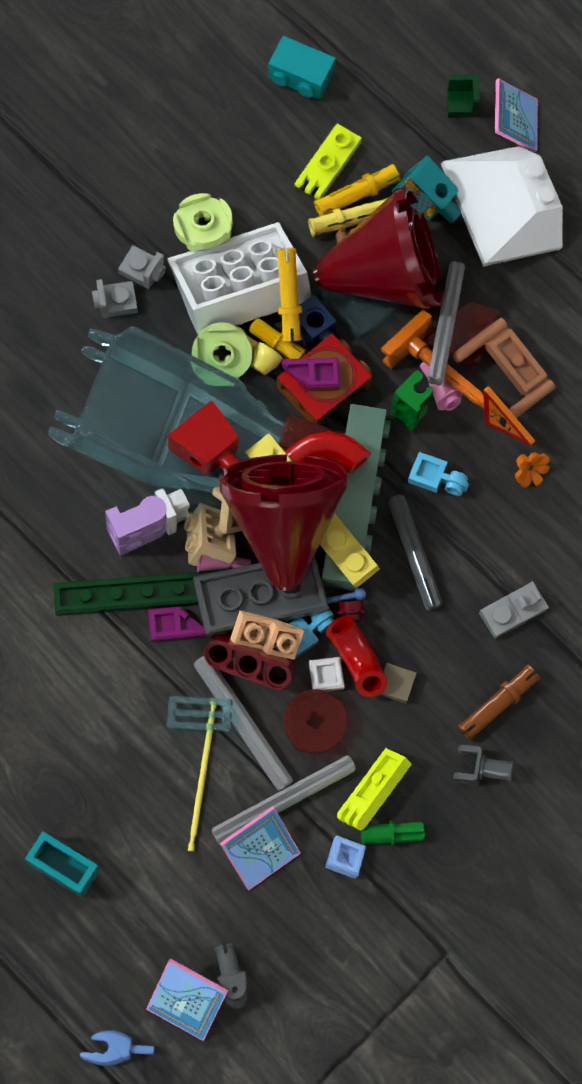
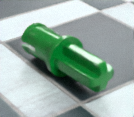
M389 820V824L367 825L365 829L361 830L362 845L390 843L391 846H394V843L423 841L425 838V827L422 822L393 824V820Z

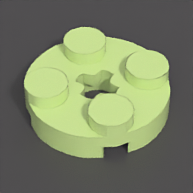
M200 193L187 197L179 204V209L173 216V224L178 239L190 251L196 252L217 247L223 242L228 241L231 238L233 219L231 209L221 198L219 200L211 198V194ZM204 217L206 221L211 220L207 225H198L199 218Z
M226 322L213 323L201 329L194 340L192 361L197 371L210 382L216 384L232 383L239 379L250 367L252 345L242 328ZM219 346H225L226 350L231 351V355H226L224 361L219 360V356L213 354V351L218 350Z

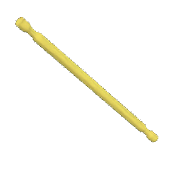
M211 701L210 706L211 713L208 719L190 832L191 839L188 845V851L194 852L195 848L194 841L197 835L213 734L214 714L217 708L216 701Z

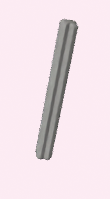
M453 261L449 264L427 379L430 384L441 385L444 383L465 265L462 262L457 263Z
M204 656L200 657L194 663L195 669L275 788L281 791L290 786L293 779L219 669L210 666L205 661Z
M344 756L213 827L212 834L219 844L272 806L279 813L353 773L356 770V766L350 756Z

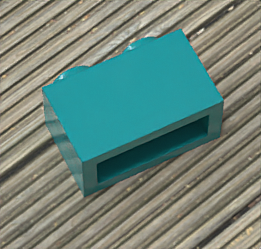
M282 36L268 63V78L279 86H288L297 90L305 97H314L320 100L335 72L336 58Z
M43 831L25 858L28 865L81 898L84 897L100 872L97 864Z

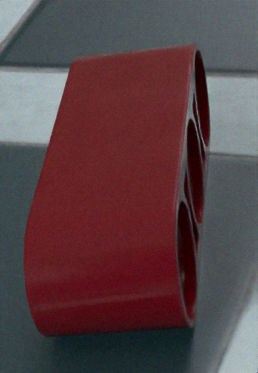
M228 634L213 637L204 650L205 661L213 668L271 689L280 690L287 687L296 672V666L292 659L268 655L262 649L234 644L230 640L231 635ZM214 645L224 646L228 655L226 657L218 656L214 652ZM249 655L254 657L257 661V667L251 668L246 666L243 656ZM275 666L284 668L287 672V677H276L272 668Z

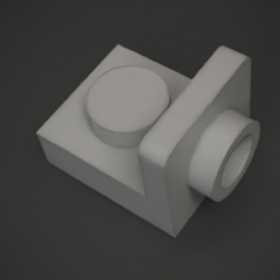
M132 245L119 266L118 273L150 290L155 281L159 282L165 273L166 266H164L163 254L157 252L153 256Z
M102 279L96 280L97 290L92 291L95 309L101 308L102 318L138 313L133 281L103 285Z

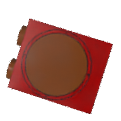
M333 333L300 359L339 358L340 390L309 391L287 371H284L277 377V389L315 431L325 424L326 415L359 388L363 387L366 391L371 386L372 372L362 360L358 362L351 354L350 346L343 339L338 340Z

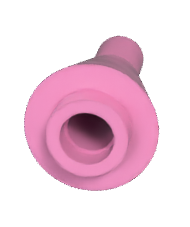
M423 362L420 368L428 378L429 366ZM445 379L441 385L429 383L433 387L432 394L438 410L450 411L461 403L463 394Z
M202 554L195 566H197V572L216 571L248 566L251 560L235 557L230 564Z

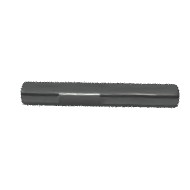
M402 494L393 496L388 501L425 609L428 611L437 609L443 602L406 498Z

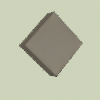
M387 663L384 670L387 687L380 695L407 704L417 672Z

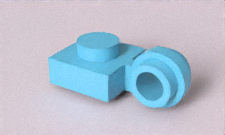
M421 452L418 453L408 477V483L436 493L442 482L446 485L445 490L455 496H461L463 492L467 491L469 486L467 482L468 477L465 474L457 471H452L450 475L445 473L447 461Z
M331 610L311 615L309 618L312 623L309 625L303 618H297L289 623L304 630L295 659L318 644L319 640L313 632L317 629L320 633L327 630L328 626L334 621V614Z

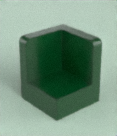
M478 74L449 75L446 89L447 118L477 116L480 102Z

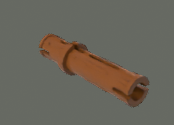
M526 665L509 682L504 681L500 685L501 689L461 724L457 725L460 732H465L469 729L463 736L471 741L512 703L517 704L521 700L520 696L536 682L540 681L537 673L528 677L535 670L531 666Z

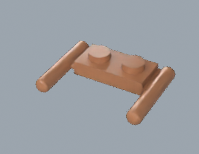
M503 318L496 320L452 354L454 361L461 362L485 345V349L521 395L525 396L509 409L516 418L556 388L555 384L547 378L548 375L513 330L507 327V323Z

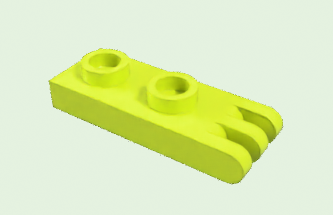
M337 123L298 177L294 186L301 189L305 182L308 181L309 183L304 192L310 195L317 186L319 189L316 191L314 198L317 200L322 198L361 144V137Z
M385 748L338 811L337 818L358 830L365 829L412 763L406 757Z

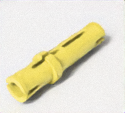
M388 198L345 210L337 208L330 214L309 218L310 233L313 237H316L317 235L336 230L338 232L345 231L347 227L360 224Z

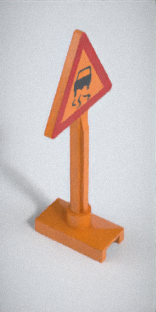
M424 309L420 311L381 348V351L387 355L383 359V363L391 370L409 353L416 359H421L430 367L432 351L428 348V344L423 341L433 331L432 316ZM447 364L444 379L470 401L484 409V422L486 425L529 446L535 443L534 438L489 386L482 393Z

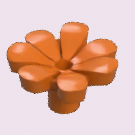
M536 452L531 453L529 457L525 454L519 455L516 462L520 469L515 473L517 482L523 488H527L531 481L536 486L540 485L543 482L540 474H546L550 469L548 465L550 461L549 456Z

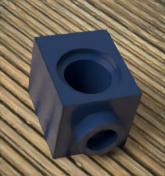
M315 295L300 304L302 306V313H299L301 336L311 349L329 335L335 333L337 322ZM315 320L319 321L322 326L313 328L308 323Z

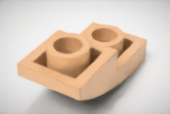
M239 611L230 640L237 645L262 649L268 655L295 660L304 630L269 617Z

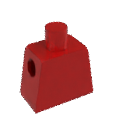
M212 400L168 434V449L204 475H209L218 467L224 471V468L239 462L234 456L238 451L239 437Z

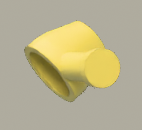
M247 336L251 342L253 353L250 366L266 376L280 365L283 357L264 343L257 342Z

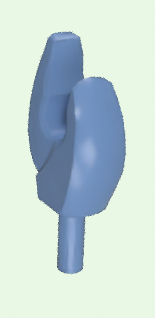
M106 1030L98 1032L90 1038L95 1041H106L109 1045L106 1053H80V1057L85 1061L102 1066H111L131 1059L132 1053L154 1055V1046L132 1045V1038L119 1031Z

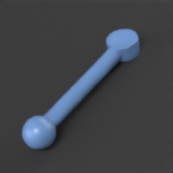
M358 588L353 593L328 597L326 599L328 604L355 598L363 600L366 597V592L364 589Z

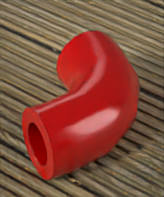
M332 431L309 434L285 451L294 462H304L305 455L335 461L341 464L348 474L357 471L371 456V452L351 436Z
M346 615L337 618L328 626L326 630L327 637L346 664L358 692L365 697L380 695L387 687V679L376 654L351 616Z

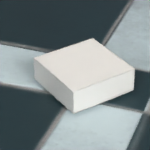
M340 657L309 661L313 693L344 690Z

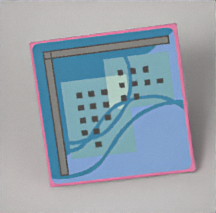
M497 79L495 133L532 152H537L538 99L501 79Z
M273 806L219 843L248 891L301 854Z
M170 958L146 1009L204 1041L228 990Z

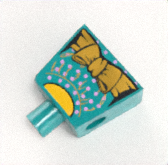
M428 155L411 168L392 190L394 193L405 188L412 189L418 198V203L412 204V207L419 214L424 213L427 220L432 219L439 213L452 224L461 214L459 207L451 200L459 191L458 187Z

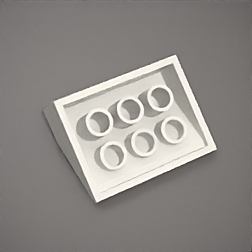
M279 222L231 237L228 241L211 249L196 252L189 251L168 258L170 268L197 334L201 329L213 323L226 322L241 325L244 322L278 312V307L281 306L276 250L284 248L287 261V248H293ZM296 254L298 302L300 305L311 297L307 271Z

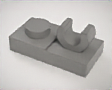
M532 581L481 609L479 615L494 639H497L547 611L549 607Z

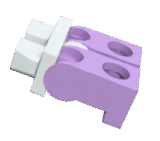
M162 488L155 491V496L146 497L139 506L123 513L119 512L117 506L105 511L107 530L119 555L121 556L163 536L165 532H167L168 536L177 532V523L185 520L189 514V502L182 489L166 495Z

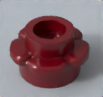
M363 601L339 602V611H336L337 615L351 616L353 620H361V613H367V610H364Z

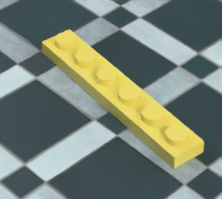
M269 433L245 451L249 458L286 454ZM334 514L320 546L356 589L380 570V568L338 516Z

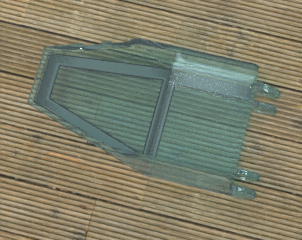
M130 326L116 336L96 329L89 331L88 338L100 345L108 346V349L104 353L92 346L85 345L81 350L84 356L102 363L80 418L58 410L54 416L55 419L67 426L75 427L73 435L55 427H50L47 433L50 438L59 444L72 448L148 486L213 493V488L219 487V475H223L224 478V471L218 467L209 475L202 474L168 449V434L211 400L216 404L239 437L238 451L234 454L239 461L249 459L245 451L268 433L284 452L300 440L281 420L277 421L266 410L267 406L261 400L257 401L245 389L246 386L239 379L134 326Z

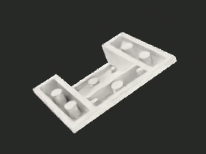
M518 146L447 160L441 163L444 173L458 187L459 191L454 197L483 266L552 252L563 247L562 205L540 155Z

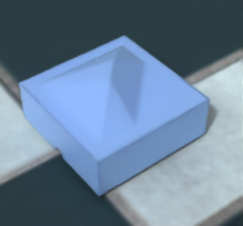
M336 835L333 838L325 868L355 879L359 875L366 846Z

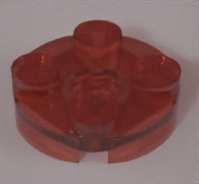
M319 689L303 691L293 698L285 711L283 720L285 734L294 747L301 752L310 754L325 753L333 749L343 738L347 726L346 711L342 703L337 698L335 699L332 695L327 694L328 692ZM311 714H316L318 718L324 719V723L320 724L317 730L306 724V721L310 720Z

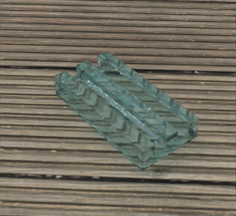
M169 696L167 728L231 731L230 719H232L231 706H233V700ZM176 703L223 705V712L176 709ZM175 716L222 718V724L175 722Z

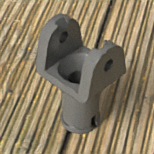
M458 746L459 754L475 757L477 760L474 774L456 772L453 775V781L472 786H478L484 777L512 782L515 764L513 761L488 759L479 746Z
M227 943V953H224L223 945L217 946L214 949L221 973L217 978L218 985L228 990L224 999L226 1004L232 1009H240L247 1002L246 971L240 970L235 944Z

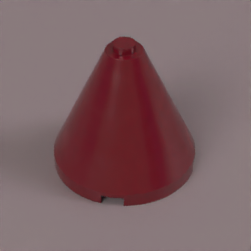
M405 188L394 192L317 262V268L313 269L317 286L322 285L325 291L426 309L442 304L443 292L435 293L434 287L436 282L442 281L435 245L425 214H419L412 207V204L418 203V198L412 189Z
M287 454L254 457L224 468V478L223 475H219V489L271 584L277 586V589L281 591L294 590L297 585L302 583L346 491V469L335 461L309 455L304 456V462L287 461Z

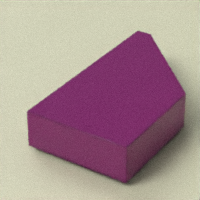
M339 358L282 359V368L307 390H340Z
M180 607L148 609L151 642L206 637L204 626L200 625Z

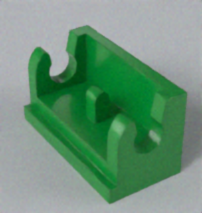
M418 370L394 392L390 412L394 418L412 433L417 429L418 423L427 413L428 406L422 407V405L431 396L433 389L432 386H429L424 393L416 392L417 385L423 377V374Z

